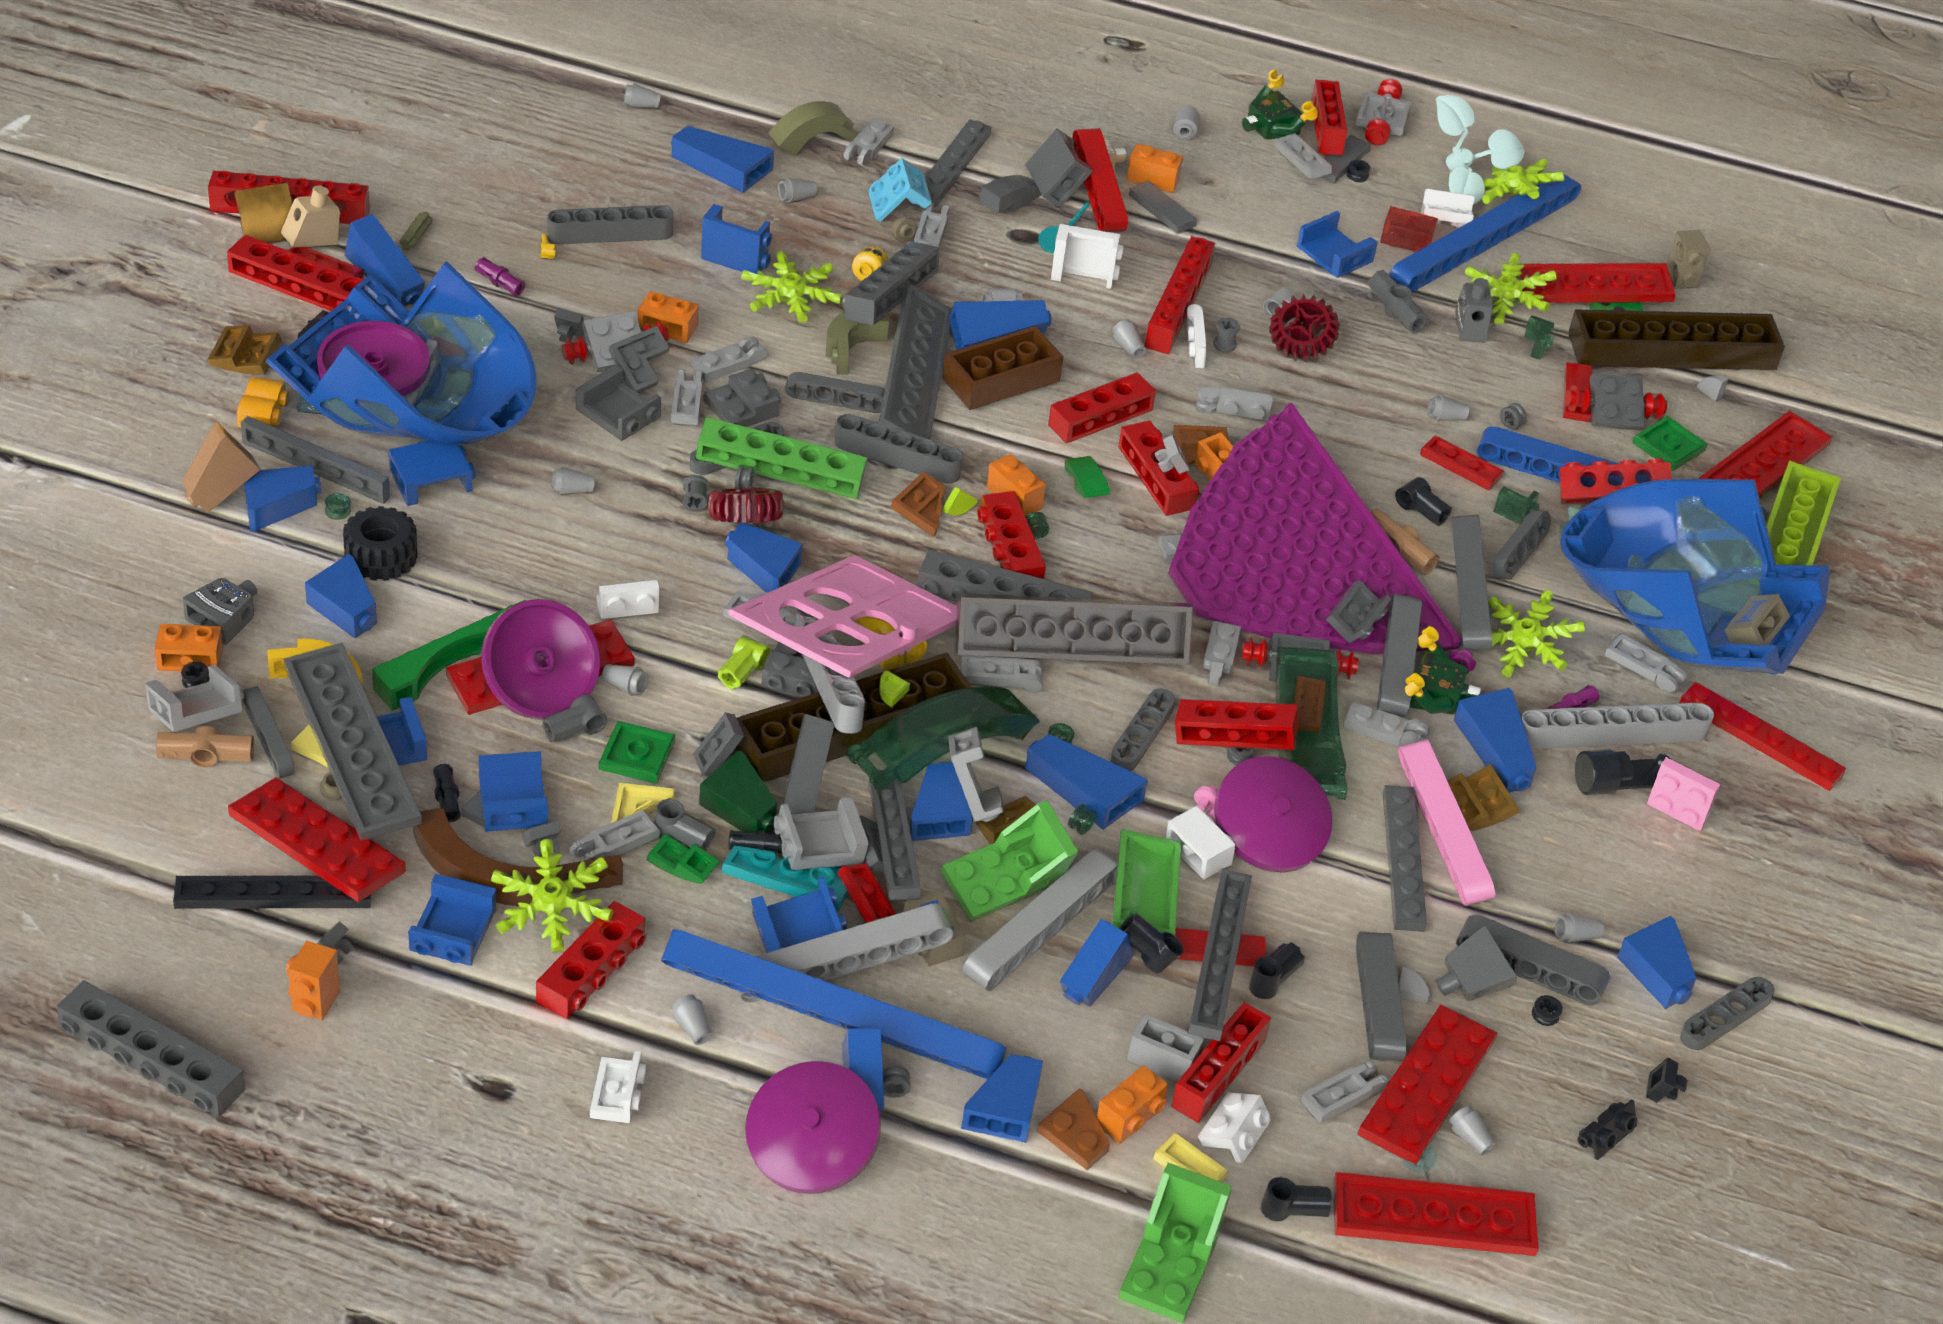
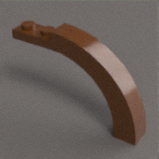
M444 807L420 811L422 824L413 826V834L424 858L440 875L496 888V903L519 906L518 903L521 902L528 904L532 902L533 898L529 893L517 897L519 891L503 892V888L507 885L492 882L491 877L494 870L502 871L512 876L513 870H517L524 880H526L529 874L532 883L538 884L544 879V876L536 872L537 869H542L541 867L517 866L491 859L468 846L455 833L448 822ZM621 855L602 857L606 861L608 868L594 874L599 878V881L583 883L586 888L574 887L572 893L622 885L623 862ZM598 858L585 860L586 867L590 866ZM582 861L557 865L556 867L563 868L556 877L563 881L567 880L570 869L575 874Z

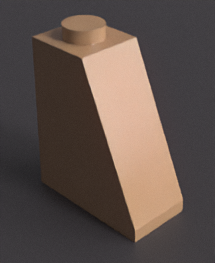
M218 422L210 429L182 481L187 490L185 494L186 499L195 508L200 506L207 513L261 470L253 455Z

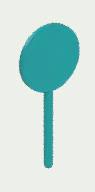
M1089 202L1082 206L1068 223L1069 226H1073L1090 206ZM1059 226L1048 227L1039 234V245L1050 253L1055 251Z

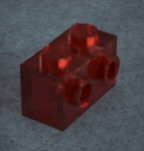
M1390 206L1380 243L1417 252L1433 242L1438 218Z

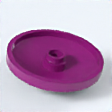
M363 321L343 326L329 334L323 340L317 352V368L321 379L342 349L348 344L403 397L418 389L426 380L430 370V354L423 339L404 326L384 321Z
M534 599L510 607L491 624L482 646V669L490 690L506 708L526 718L542 720V718L570 708L575 699L582 695L591 694L599 676L600 654L592 630L575 611L555 601Z
M1272 756L1250 758L1236 765L1225 776L1218 787L1214 802L1217 826L1232 838L1235 843L1234 853L1250 865L1270 872L1296 871L1314 861L1326 847L1332 831V811L1328 798L1315 778L1297 764Z
M803 1062L779 1071L758 1090L750 1104L746 1117V1140L755 1164L773 1183L797 1193H824L846 1185L867 1167L879 1144L881 1118L871 1090L854 1072L830 1062Z

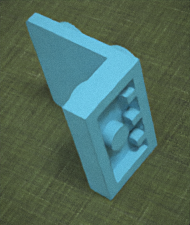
M903 158L890 166L888 171L879 180L875 181L868 190L875 219L879 222L889 215L905 198L912 204L917 203L924 209L932 203L924 173Z

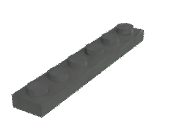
M969 119L925 176L930 198L935 208L991 135L992 126ZM910 202L911 205H914V206L923 208V207H921L920 205H918L917 203H916V204H912V203Z
M249 416L241 421L243 444L297 467L313 465L315 475L382 504L390 498L388 476Z
M899 773L869 775V790L889 900L921 898V886Z
M1385 785L1383 803L1394 930L1425 932L1427 919L1414 787Z

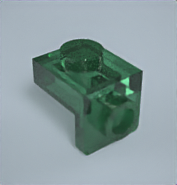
M1533 315L1528 320L1524 337L1534 341L1531 357L1540 360L1545 351L1549 352L1552 347L1554 337L1551 335L1555 323Z
M1503 486L1498 493L1493 512L1520 525L1532 510L1539 509L1540 504L1537 503L1539 492L1534 490L1527 498Z

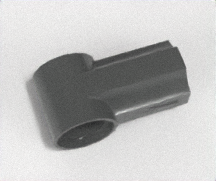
M582 695L573 701L570 708L542 718V726L549 741L556 742L582 731L590 735L596 734L606 726L608 718L592 696Z
M665 799L657 805L654 824L660 830V838L667 834L671 838L677 839L690 847L695 844L704 851L708 849L715 837L716 829L685 813L682 803L675 799Z

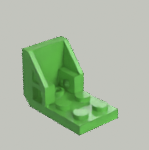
M1046 800L1035 805L1004 829L995 843L943 864L940 871L967 918L972 922L1046 890L1068 870L1078 854V850L1050 803Z
M1168 1162L1162 1174L1146 1222L1143 1239L1122 1284L1118 1298L1183 1323L1217 1243L1232 1186Z

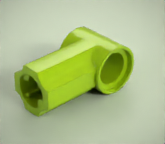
M742 635L734 646L732 656L719 669L718 678L725 687L731 690L740 688L755 669L759 671L763 669L771 652V647L746 635Z

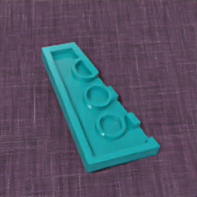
M735 845L723 862L722 873L793 897L818 891V878L824 877L827 887H833L836 893L838 905L834 907L837 911L840 910L849 894L838 875V871L841 868L838 866L792 870L788 858L776 857L773 851Z

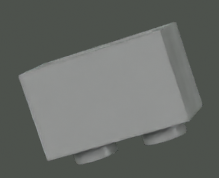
M1144 1014L1132 1035L1127 1060L1140 1066L1145 1065L1151 1071L1178 1082L1201 1054L1204 1038L1188 1034L1183 1029Z

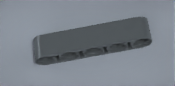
M664 205L553 210L547 217L548 240L554 244L665 240L673 235L674 212L670 207Z
M843 414L837 418L835 445L842 450L919 475L924 471L937 481L944 483H954L960 479L963 455L955 447L896 428L881 427L878 425V422L852 414Z
M1393 593L1388 613L1377 709L1406 717L1411 696L1405 692V686L1408 685L1405 680L1414 673L1422 599Z
M1481 915L1469 916L1456 939L1458 947L1480 928L1486 926L1516 976L1582 1004H1598L1610 980L1609 972L1601 965Z
M1359 932L1356 941V955L1369 1057L1371 1060L1403 1061L1406 1055V1034L1391 933Z

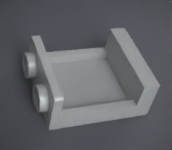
M215 664L208 666L209 682L172 693L157 680L145 683L149 711L173 732L241 713V700L244 699V693L241 685Z
M974 727L948 736L950 757L974 821L982 820L986 822L997 818L1000 813L1004 812L1000 788L997 786L982 791L971 764L972 761L984 758L978 728Z
M852 797L840 798L836 811L791 814L788 804H781L779 814L774 818L775 833L777 835L780 834L782 853L784 858H788L792 870L863 864L869 842Z

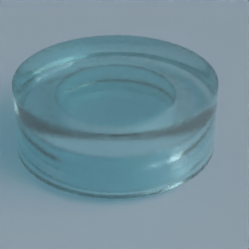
M1428 1145L1417 1164L1410 1160L1402 1159V1161L1409 1170L1416 1173H1426L1433 1168L1436 1161V1153Z

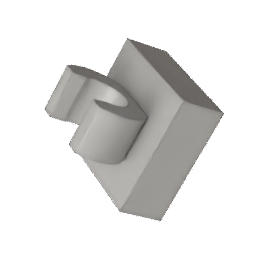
M1173 435L1163 439L1166 449H1161L1155 453L1161 470L1167 472L1173 466H1175L1179 474L1189 470L1183 451Z

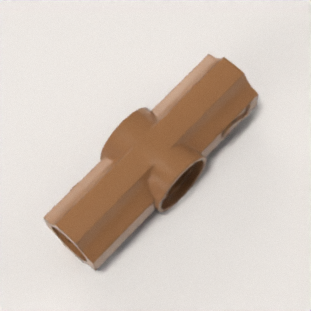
M1378 508L1372 510L1371 514L1404 560L1424 575L1431 573L1438 564L1440 557L1419 541L1417 531L1410 525L1401 527Z
M209 726L199 727L194 733L158 732L157 758L190 759L194 765L199 767H211L217 761L253 762L255 742L254 736L221 734L217 729Z

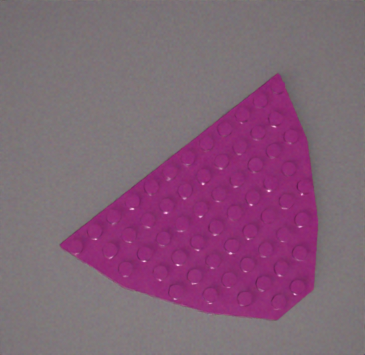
M1293 403L1286 405L1284 411L1278 415H1273L1269 418L1267 424L1260 429L1256 428L1235 444L1227 460L1219 467L1204 489L1198 502L1196 501L1190 510L1168 574L1187 603L1193 607L1195 615L1213 621L1241 627V630L1272 639L1273 633L1330 640L1329 648L1374 655L1383 654L1391 600L1386 606L1388 609L1386 614L1372 624L1374 630L1363 640L1359 637L1349 643L1326 620L1350 586L1357 580H1360L1378 599L1387 594L1392 598L1393 593L1422 599L1418 637L1422 635L1424 629L1432 626L1439 634V639L1435 644H1440L1445 652L1448 649H1458L1461 647L1462 639ZM1417 641V649H1416V652H1418V651H1428V647H1427V648H1422V647H1420V646L1418 645V641Z

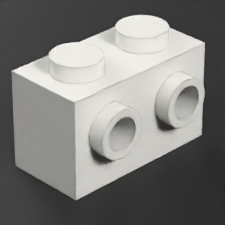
M1197 806L1168 821L1166 839L1181 842L1180 857L1203 880L1221 871L1222 868L1225 869L1232 865L1235 843L1230 836L1214 824L1209 815H1205Z

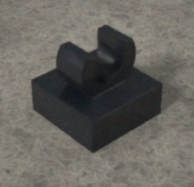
M1667 1057L1649 1073L1646 1093L1648 1099L1656 1103L1665 1096L1675 1100L1677 1099L1678 1089L1683 1092L1687 1090L1688 1080L1681 1075H1677L1678 1062Z

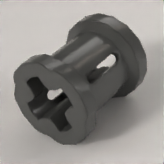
M1221 318L1217 322L1218 335L1215 337L1213 344L1219 351L1231 352L1237 346L1235 337L1236 333L1240 330V325L1233 318Z
M690 475L684 479L683 489L686 494L683 496V506L687 510L698 512L706 508L708 504L705 494L708 487L706 478L701 475Z

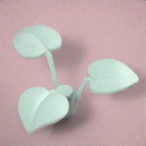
M1439 96L1435 100L1437 103V118L1441 129L1450 136L1462 134L1457 145L1452 148L1454 152L1449 154L1446 159L1447 167L1451 170L1449 191L1473 195V204H1476L1482 199L1485 186L1481 176L1477 173H1471L1472 168L1468 166L1471 165L1473 160L1491 154L1492 164L1498 169L1504 170L1507 167L1518 165L1524 156L1523 145L1513 133L1501 129L1490 135L1488 140L1490 150L1473 155L1466 148L1460 149L1468 134L1466 127L1474 123V112L1465 100L1457 96Z

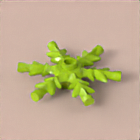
M1544 158L1537 161L1534 165H1528L1526 169L1519 165L1510 166L1504 170L1492 166L1493 172L1491 174L1496 178L1482 179L1485 189H1491L1482 196V201L1485 204H1489L1495 198L1503 197L1506 193L1511 195L1527 194L1531 199H1537L1539 197V187L1534 184L1564 181V171L1540 173L1548 166V162Z
M779 251L776 254L778 262L773 263V266L778 269L776 273L782 276L781 278L775 279L772 274L768 277L762 271H758L755 274L743 270L741 280L753 281L751 283L753 286L764 285V288H777V290L765 291L766 294L756 295L755 297L759 300L750 303V308L753 312L760 310L765 305L772 308L775 300L780 303L782 299L787 305H791L789 313L796 312L798 322H807L808 317L805 311L809 312L811 308L806 305L808 301L802 298V296L809 295L812 300L816 297L824 304L827 303V300L841 304L843 294L831 293L833 291L831 288L819 289L820 286H807V284H817L818 280L827 279L828 276L825 274L833 271L831 263L828 262L817 270L815 266H812L809 273L804 271L803 276H800L796 273L797 269H793L795 262H788L784 251Z
M1512 253L1509 264H1502L1505 271H1501L1503 276L1495 279L1494 273L1490 276L1486 269L1479 272L1472 266L1466 268L1465 274L1469 277H1474L1471 279L1472 282L1476 278H1484L1489 282V286H1492V289H1490L1491 297L1498 299L1493 303L1495 307L1492 309V314L1496 313L1494 323L1504 324L1505 314H1513L1510 307H1513V304L1518 299L1520 304L1525 302L1529 309L1534 305L1543 312L1549 310L1550 303L1540 301L1544 296L1534 295L1533 291L1523 292L1522 290L1523 288L1535 289L1534 286H1546V281L1557 279L1555 271L1552 270L1543 275H1540V272H1536L1530 278L1526 275L1524 280H1518L1517 277L1522 274L1519 271L1522 270L1524 265L1518 264L1520 255Z
M1549 590L1543 591L1539 602L1531 600L1533 611L1527 610L1530 618L1524 617L1523 619L1518 618L1519 611L1514 613L1512 603L1504 606L1496 596L1491 597L1488 605L1496 610L1491 615L1503 619L1500 623L1512 626L1509 631H1504L1497 627L1498 632L1491 630L1492 646L1499 641L1501 646L1507 640H1512L1515 643V646L1506 649L1510 653L1500 659L1502 662H1507L1502 668L1501 674L1508 678L1511 677L1516 665L1524 667L1522 656L1528 657L1526 651H1533L1536 648L1535 655L1541 654L1543 664H1547L1550 660L1559 671L1565 670L1568 663L1558 656L1564 654V651L1553 648L1554 643L1544 642L1543 639L1547 635L1554 639H1558L1557 635L1572 638L1573 636L1570 632H1585L1584 621L1568 624L1569 619H1564L1557 625L1552 621L1548 627L1542 626L1540 621L1549 618L1545 614L1555 608L1553 605H1548L1554 596Z
M544 839L540 842L542 857H534L535 862L542 868L537 869L536 872L544 876L540 883H532L529 874L526 880H524L517 870L512 871V876L502 871L494 870L491 881L507 885L503 888V892L519 891L517 897L529 893L533 898L530 904L518 903L521 908L505 910L504 913L510 917L496 923L499 933L503 935L515 925L518 926L519 930H522L529 917L534 922L535 913L543 911L545 914H548V917L544 919L541 925L548 924V926L544 930L542 938L551 936V951L554 953L564 951L562 935L569 936L571 934L569 929L562 923L569 922L568 919L560 915L565 908H572L575 917L580 911L588 922L592 921V915L609 922L612 918L613 910L597 906L602 902L601 899L585 900L587 895L577 898L572 895L574 887L584 889L586 887L583 883L599 881V878L594 874L608 868L606 861L600 857L588 867L582 861L576 873L574 874L570 869L569 878L563 881L556 877L563 868L556 867L562 858V854L553 855V841Z

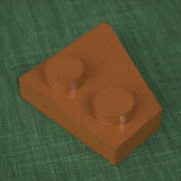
M1174 425L1173 437L1183 451L1188 465L1195 463L1198 441L1220 432L1229 441L1227 427Z
M923 471L893 499L890 508L934 537L939 525L938 521L946 486Z
M1081 1088L1075 1091L1038 1124L1037 1132L1086 1170L1090 1169L1109 1152L1110 1142Z

